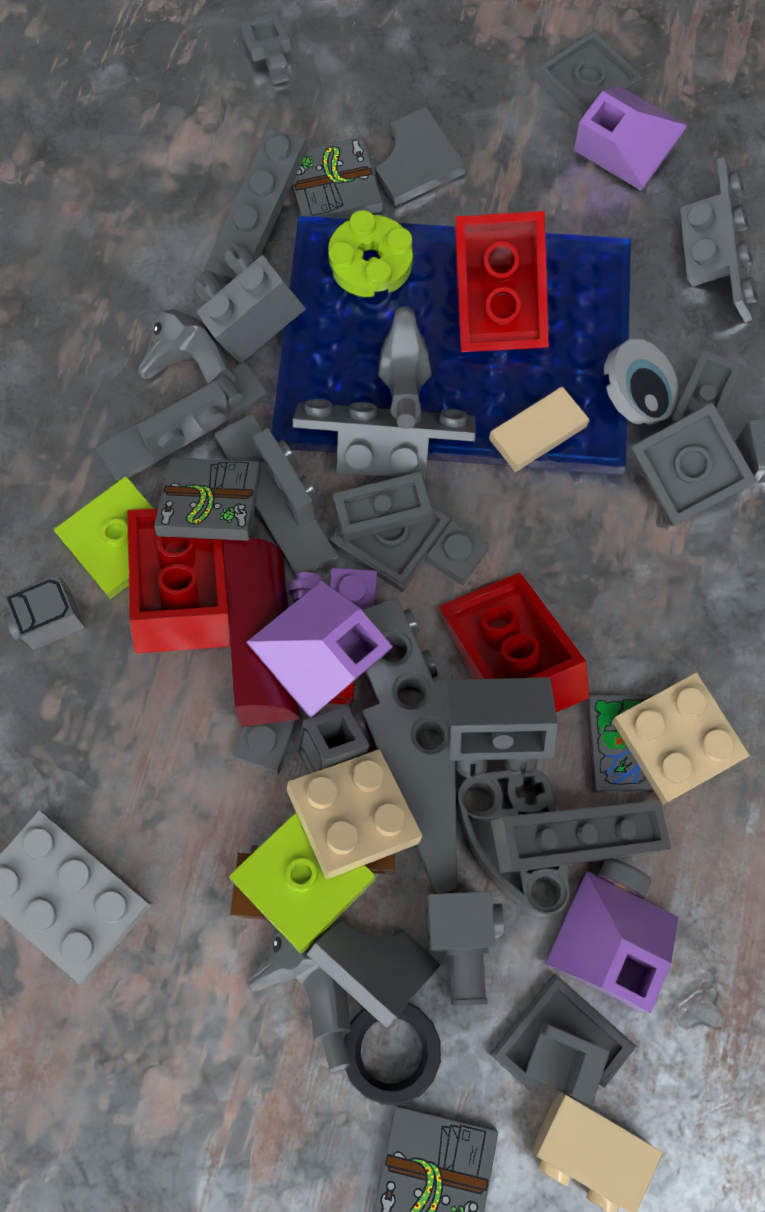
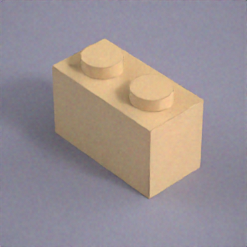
M559 1090L530 1148L542 1160L538 1167L541 1172L564 1186H567L570 1179L573 1178L590 1188L586 1198L607 1212H618L619 1207L628 1212L638 1211L664 1153Z

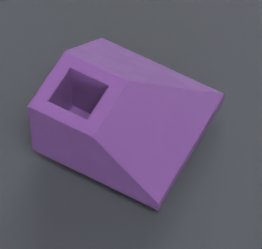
M616 86L603 90L580 120L574 151L642 191L685 132L687 125L623 87Z
M323 581L247 641L249 647L309 718L322 709L393 647L358 606Z
M586 871L545 964L637 1012L651 1013L672 962L679 917Z

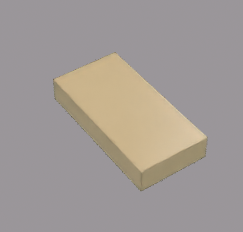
M562 386L492 430L489 439L511 468L517 472L586 428L589 418Z

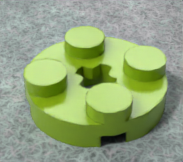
M366 210L357 211L352 214L349 221L344 222L336 229L329 242V263L333 270V276L343 289L354 295L375 297V292L386 289L390 293L401 287L411 273L413 266L412 235L399 223L390 218L373 215ZM375 250L381 257L379 259L372 257L369 261L363 260V252Z

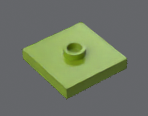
M126 476L54 529L58 537L110 600L129 586L127 510L154 509Z
M297 813L290 817L229 876L231 881L300 954L376 880L375 875L365 865L326 880Z

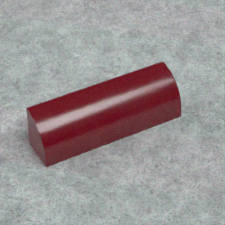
M250 537L249 541L223 539L234 706L241 726L299 720L298 703L247 644L248 640L288 609L283 553L275 544L260 538Z

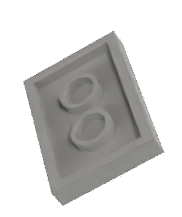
M40 810L0 854V915L80 986L87 984L152 905L46 813Z

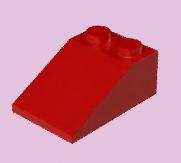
M545 211L456 216L454 230L461 353L548 348Z
M158 508L127 510L129 621L135 654L230 647L222 539L157 536L154 524Z
M521 572L438 606L439 613L471 679L550 677L556 712L589 698L585 658Z

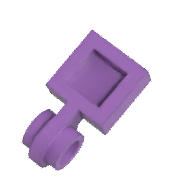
M332 568L329 586L361 610H365L375 606L377 571ZM311 572L295 574L294 580L289 583V594L293 596L292 602L295 603L322 581V576Z

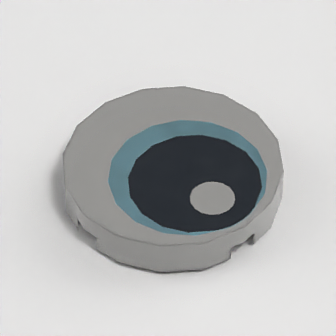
M641 338L629 339L618 345L608 354L604 364V375L609 373L611 384L606 386L607 392L616 409L632 423L638 425L646 423L649 424L648 426L666 420L675 412L679 400V386L674 368L665 354L653 343Z

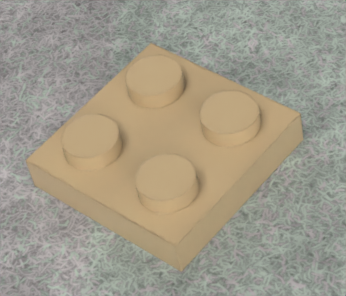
M697 672L623 712L612 720L663 805L750 756Z
M380 749L288 781V795L326 880L420 843L422 834Z

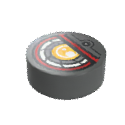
M605 859L598 874V877L642 899L645 898L651 884L650 877L647 874L616 859Z

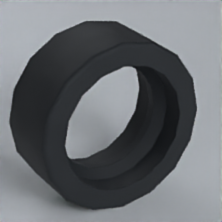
M408 1003L396 1018L409 1023L417 1031L422 1043V1058L418 1069L410 1078L402 1082L384 1083L375 1079L365 1069L361 1058V1043L366 1031L374 1023L378 1022L365 1008L350 1022L351 1032L344 1036V1043L350 1061V1066L345 1068L349 1081L364 1097L381 1105H402L420 1097L434 1082L441 1063V1041L435 1026L418 1006Z

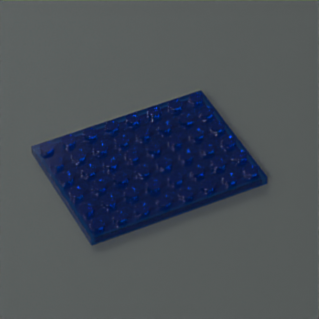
M298 216L289 288L306 310L284 327L271 432L277 442L282 439L285 440L290 450L337 453L338 431L293 428V417L299 402L305 403L311 399H324L330 401L332 405L340 406L367 402L374 404L379 409H391V390L378 376L379 357L384 340L390 332L395 311L405 306L412 309L415 313L416 323L421 335L425 339L431 359L432 375L420 388L419 402L422 412L440 413L445 409H458L464 411L467 415L475 416V441L429 438L427 460L510 466L490 441V432L563 386L589 418L588 425L525 467L623 475L626 469L627 418L616 409L609 398L606 386L611 383L609 373L604 375V364L608 354L613 349L629 340L631 239L545 233L549 347L461 353L454 226L399 223L412 235L413 266L411 273L405 283L395 291L388 293V289L375 292V297H362L346 291L336 282L329 263L328 246L330 239L336 229L350 219ZM375 250L363 252V260L369 261L372 257L378 259L381 257Z

